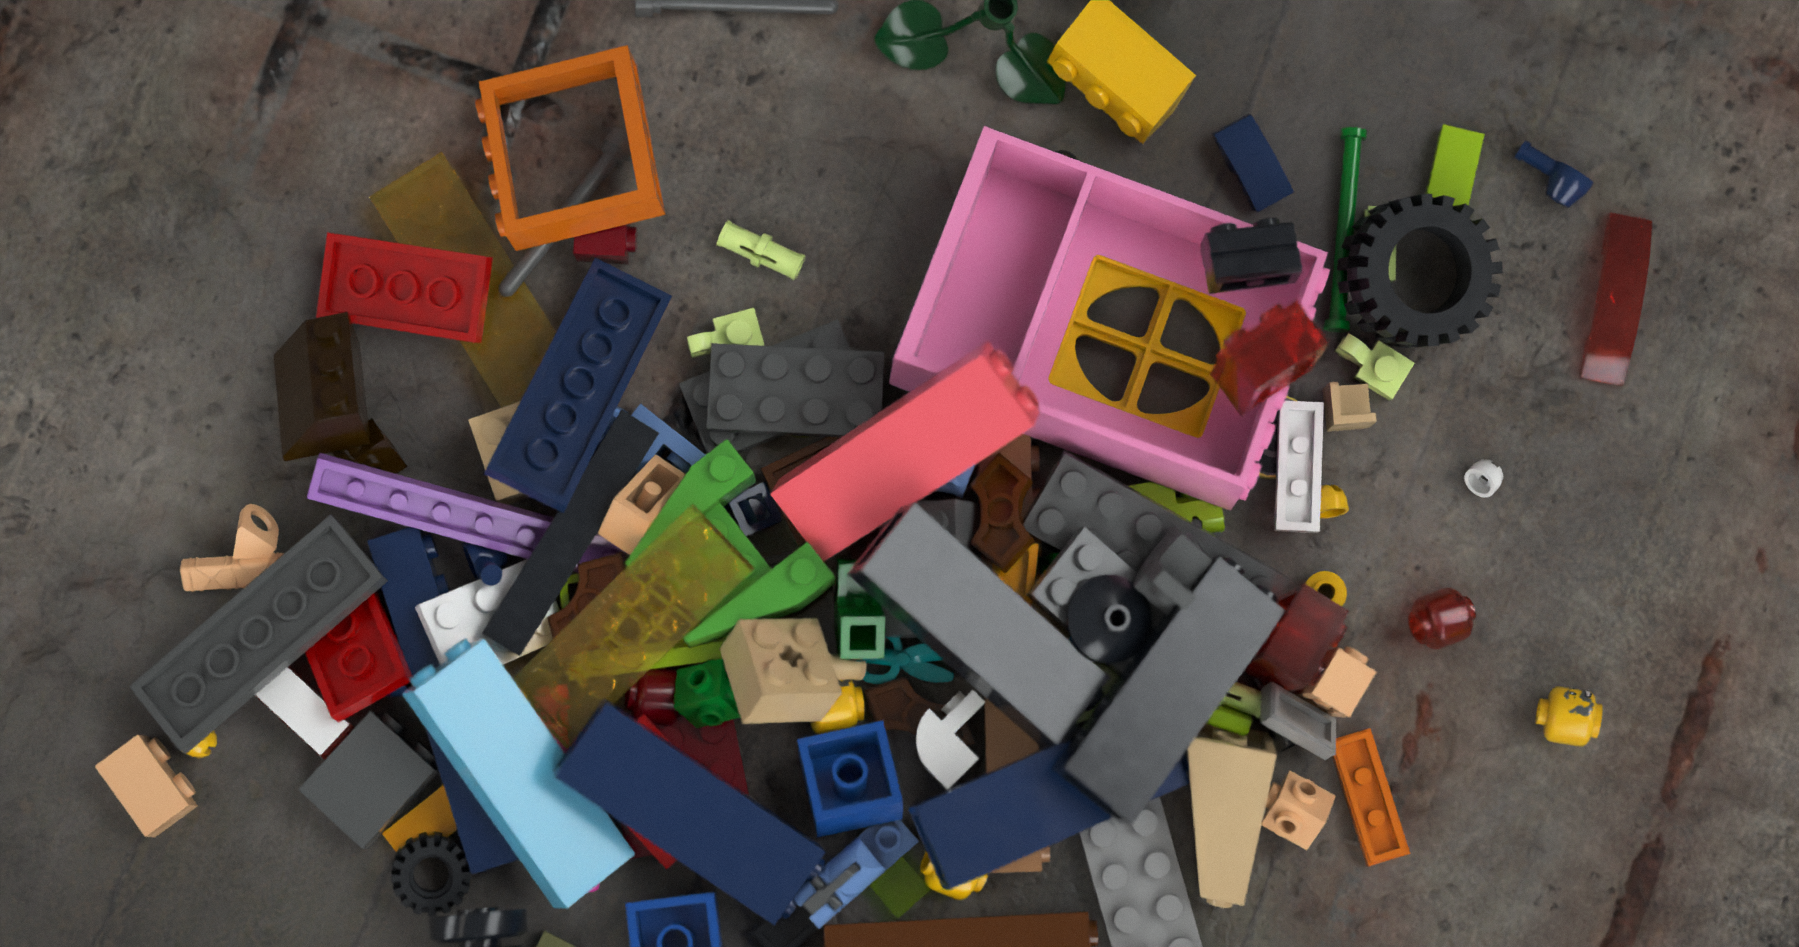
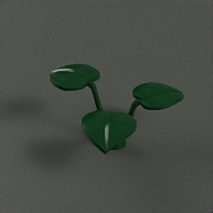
M909 0L898 5L890 12L874 36V44L888 60L909 70L922 71L932 69L946 59L948 45L944 36L950 35L975 21H980L989 30L997 31L1003 29L1005 31L1006 44L1010 51L1002 54L997 60L995 74L998 86L1006 96L1020 103L1057 105L1064 98L1066 81L1061 79L1055 73L1053 66L1047 62L1055 45L1045 36L1035 32L1024 35L1017 45L1014 42L1013 31L1015 26L1011 21L1018 11L1017 0H983L978 11L945 28H942V16L936 7L923 0Z

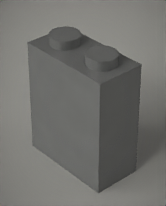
M370 711L298 789L362 849H370L382 836V833L396 821L440 773L439 769L433 765L436 760L434 754L420 741H417L414 746L401 735L405 727L387 711L382 716Z

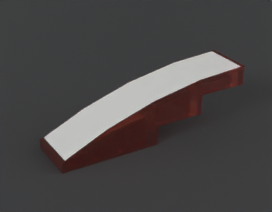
M291 665L255 695L324 760L355 728L347 719L339 723L332 719L322 694Z

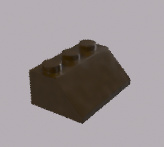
M348 312L305 320L274 354L281 447L284 462L315 456L320 453L325 454L371 444L360 343Z

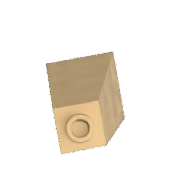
M1205 724L1186 750L1189 764L1188 774L1200 897L1207 898V903L1216 907L1231 908L1233 904L1244 906L1277 753L1273 739L1269 736L1268 732L1249 729L1248 735L1242 736Z

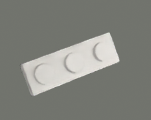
M1284 401L1281 410H1278L1274 531L1320 532L1324 402Z

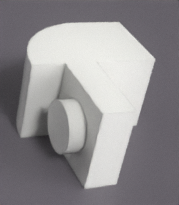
M974 690L967 696L959 691L941 709L947 715L942 721L929 708L923 715L917 729L916 749L918 757L924 768L946 790L979 759L955 735L985 704V701Z

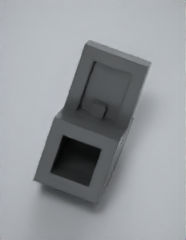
M1174 525L1142 564L1135 577L1134 587L1165 614H1168L1176 604L1186 611L1197 598L1191 587L1214 561L1201 547Z

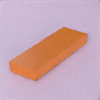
M1371 728L1336 738V754L1332 756L1366 866H1372L1411 854Z

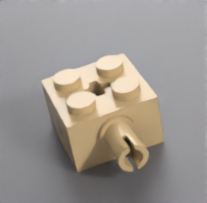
M818 618L742 619L738 621L720 648L743 724L821 721L842 694L838 680H862L866 673V661L856 662V660L862 659H840L839 654L829 653Z

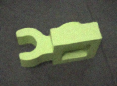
M754 308L713 318L715 331L698 333L687 337L692 358L711 353L712 343L765 346Z
M1349 333L1346 337L1342 338L1335 350L1337 354L1360 367L1353 377L1362 384L1368 383V388L1389 401L1394 398L1415 364L1380 340L1375 342L1370 350L1361 340Z

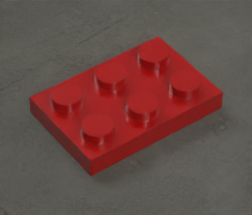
M377 591L305 652L330 717L338 723L406 685L412 677Z

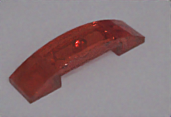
M1612 212L1608 214L1601 255H1604L1591 333L1586 337L1579 376L1581 379L1616 386H1623L1644 300L1651 251L1652 220Z

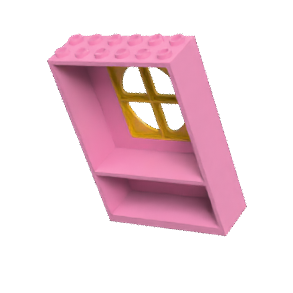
M984 126L895 353L889 384L911 392L989 341L995 351L1000 349L1004 352L1012 364V374L1021 386H1028L1039 402L1038 410L1040 413L1034 427L1023 434L1231 511L1238 499L1244 501L1247 499L1250 489L1254 488L1262 465L1255 461H1260L1264 449L1267 450L1276 426L1271 423H1273L1278 410H1281L1289 390V385H1286L1291 372L1295 370L1303 350L1300 344L1305 332H1308L1317 309L1314 307L1318 295L1322 293L1328 279L1330 269L1323 267L1328 252L1297 241L1302 272L1296 283L1210 294L1208 292L1205 268L1200 250V244L1205 233L1210 232L1212 227L1223 223H1234L1237 229L1253 227L1252 224ZM1147 287L1155 289L1159 294V300L1148 330L1143 337H1135L1090 320L1087 316V310L1092 303L1100 297L1119 289ZM1181 299L1190 303L1202 313L1212 326L1221 351L1220 360L1217 364L1212 365L1167 349L1161 344V335L1172 305L1176 300ZM1088 336L1131 352L1135 356L1136 362L1121 400L1116 402L1109 400L1088 381L1076 356L1075 344L1077 338ZM1154 363H1161L1206 380L1209 384L1207 395L1196 404L1184 410L1166 414H1148L1141 412L1137 407V401L1149 368Z

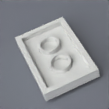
M527 560L503 569L502 579L496 585H486L479 579L415 607L440 665L448 660L444 653L465 638H467L469 643L485 639L502 665L554 643L547 617L560 611L556 600L521 656L514 654L482 634Z

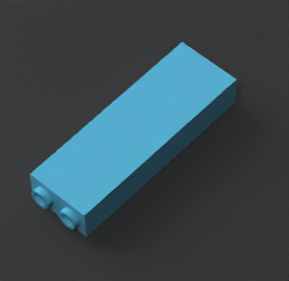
M465 638L444 653L448 660L434 669L432 664L414 674L409 679L413 686L402 694L553 908H568L633 857L635 853L605 810L554 776L553 770L565 753L485 639L469 643L467 638Z

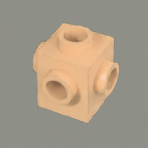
M1289 770L1280 785L1275 782L1270 785L1265 806L1267 810L1262 820V826L1308 850L1325 825L1336 795L1317 786L1311 780L1305 779Z

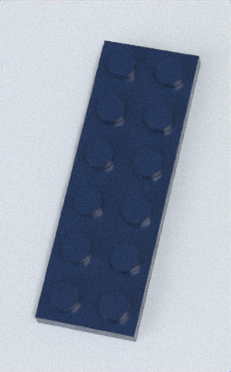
M595 258L490 459L484 474L564 513L672 296Z

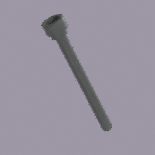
M635 0V17L653 18V13L661 14L662 9L834 14L839 9V3L837 0Z
M616 126L612 128L603 140L605 144L601 149L603 155L560 209L586 203L617 164L622 165L625 161L630 162L632 160L626 131ZM555 242L528 248L499 284V293L504 297L512 296Z

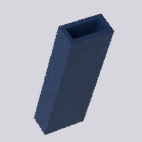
M606 698L602 699L553 770L554 776L773 925L777 923L780 917L786 919L790 916L797 906L793 899L806 880L811 882L817 877L825 864V860L822 859L825 850L819 843Z
M1076 734L1066 744L1061 742L1058 746L1042 748L908 807L943 890L954 889L1112 818L1051 769ZM1184 754L1151 800L1190 783L1186 775L1189 772V764Z

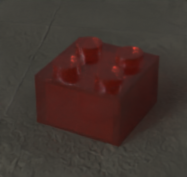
M1297 300L1283 308L1281 303L1273 306L1260 316L1259 321L1261 324L1249 332L1245 327H1242L1232 333L1223 341L1225 347L1215 356L1217 362L1210 375L1241 417L1310 372L1329 344Z
M1304 583L1280 596L1276 604L1285 610L1286 613L1244 670L1266 685L1273 682L1289 692L1302 690L1308 684L1313 686L1319 680L1326 667V663L1322 661L1329 647L1335 648L1339 644L1347 630V626L1343 622L1349 611Z

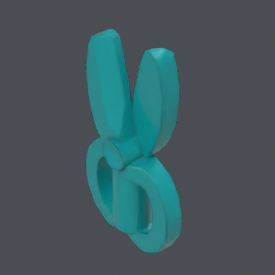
M885 637L893 643L894 649L885 648L884 658L856 660V662L866 661V663L891 666L890 671L883 675H875L866 671L862 680L872 684H883L892 681L897 677L901 668L908 674L924 681L936 683L949 682L954 679L953 672L928 663L929 661L943 659L925 643L913 645L903 650L901 638Z

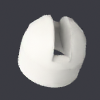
M1482 459L1474 463L1465 473L1464 480L1467 487L1477 496L1484 498L1492 496L1502 483V469L1500 466L1497 468L1492 463V460ZM1482 475L1488 479V482L1481 478Z

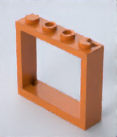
M628 45L479 82L481 98L475 100L480 122L482 124L486 123L488 136L482 137V145L488 162H493L494 174L488 175L489 185L493 198L495 200L499 199L501 212L495 213L496 225L500 237L506 236L515 251L666 215L638 68ZM616 77L638 190L519 219L500 105Z

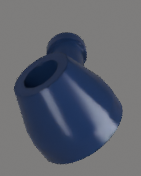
M1525 140L1518 150L1515 159L1520 162L1524 161L1549 176L1546 196L1566 208H1569L1585 196L1594 184L1592 180L1571 166L1554 160L1531 146L1532 143Z
M463 542V551L475 580L481 579L484 584L489 586L498 584L502 579L501 568L508 563L506 553Z

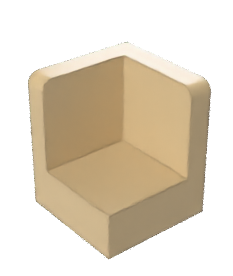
M1329 382L1324 387L1323 398L1327 432L1370 428L1377 422L1376 413H1371L1368 383L1339 386L1338 382Z

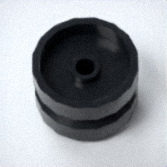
M498 907L457 910V915L429 917L430 940L437 944L459 942V947H526L524 945L501 946V938L522 936L528 931L527 909L498 911Z

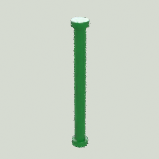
M1344 127L1341 129V139L1345 141L1329 319L1324 320V330L1330 332L1344 333L1350 330V322L1346 321L1347 310L1344 307V304L1348 303V293L1339 294L1337 283L1347 281V271L1337 270V263L1339 258L1348 257L1350 252L1341 248L1345 237L1354 235V228L1352 226L1355 223L1361 143L1366 140L1367 130L1358 127Z

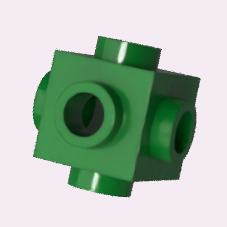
M723 659L707 660L702 664L677 670L674 708L696 728L707 725L716 726L724 721L741 717Z

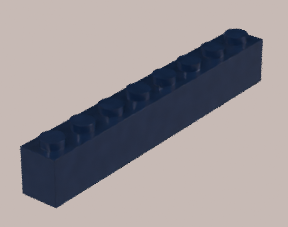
M408 527L368 540L374 564L388 580L382 586V590L401 650L412 676L430 664L436 669L440 666V663L415 609L421 603L450 592L445 574L437 575L432 559L439 557L432 533L424 534L423 530ZM426 728L471 874L477 875L519 861L517 855Z

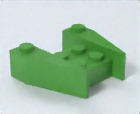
M728 439L691 466L625 562L632 575H635L653 561L701 623L683 637L689 648L729 636L739 620L777 619L800 611L836 584L835 576L808 542L771 569L724 509L726 504L756 482L753 471Z

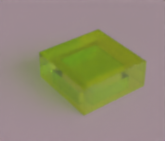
M903 857L898 859L869 885L897 918H900L931 890Z

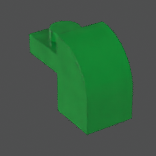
M837 559L834 625L836 646L840 659L884 658L885 614L881 604L847 575L859 559Z

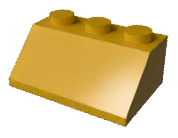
M1090 0L1056 43L1047 61L1053 66L1055 73L1061 79L1075 85L1085 94L1086 99L1092 106L1105 111L1117 122L1118 127L1123 133L1130 137H1135L1142 144L1175 111L1196 77L1190 69L1110 0Z

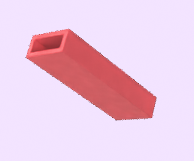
M987 341L779 478L770 495L805 541L811 545L824 562L891 519L900 507L916 503L1034 427L1040 413L1038 410L1039 402L1028 386H1021L1012 374V364L1004 352L1000 349L995 351L989 341Z

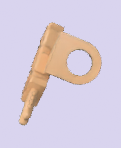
M246 505L240 511L233 556L183 559L180 565L183 589L192 592L217 589L231 590L233 588L244 589L285 554L273 553L277 548L279 528L273 516L258 505ZM251 515L262 519L268 531H264L256 526Z

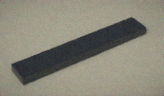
M620 411L591 457L564 513L560 511L556 513L483 630V635L514 654L521 656L599 531L613 499L628 484L659 434L657 431L627 412Z

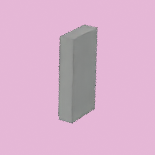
M1273 682L1261 688L1260 723L1324 760L1336 754V718Z

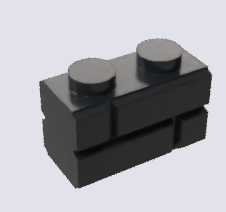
M1278 218L1260 219L1253 223V227L1239 229L1236 228L1234 223L1219 224L1212 227L1210 232L1205 233L1200 244L1205 277L1210 294L1296 283L1302 272L1294 223H1280Z

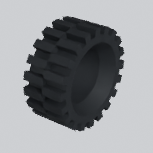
M1419 194L1378 205L1369 210L1370 216L1357 220L1352 226L1357 231V234L1345 237L1341 248L1350 251L1348 257L1339 258L1337 263V270L1347 271V281L1337 283L1339 294L1348 292L1351 294L1352 301L1344 304L1348 314H1360L1362 317L1356 324L1364 332H1377L1374 339L1380 340L1384 344L1396 343L1395 347L1419 348L1439 346V344L1458 341L1461 339L1459 334L1472 333L1480 326L1475 319L1488 317L1494 308L1485 302L1486 299L1499 296L1501 289L1500 284L1491 283L1492 275L1503 273L1502 261L1492 262L1490 252L1500 250L1496 238L1485 240L1482 233L1490 228L1484 219L1471 220L1469 217L1475 210L1467 204L1453 206L1455 198L1445 195L1433 198V194ZM1415 229L1431 232L1441 238L1450 248L1456 263V282L1450 297L1442 306L1430 313L1418 312L1405 305L1395 294L1389 278V261L1394 247L1403 236Z

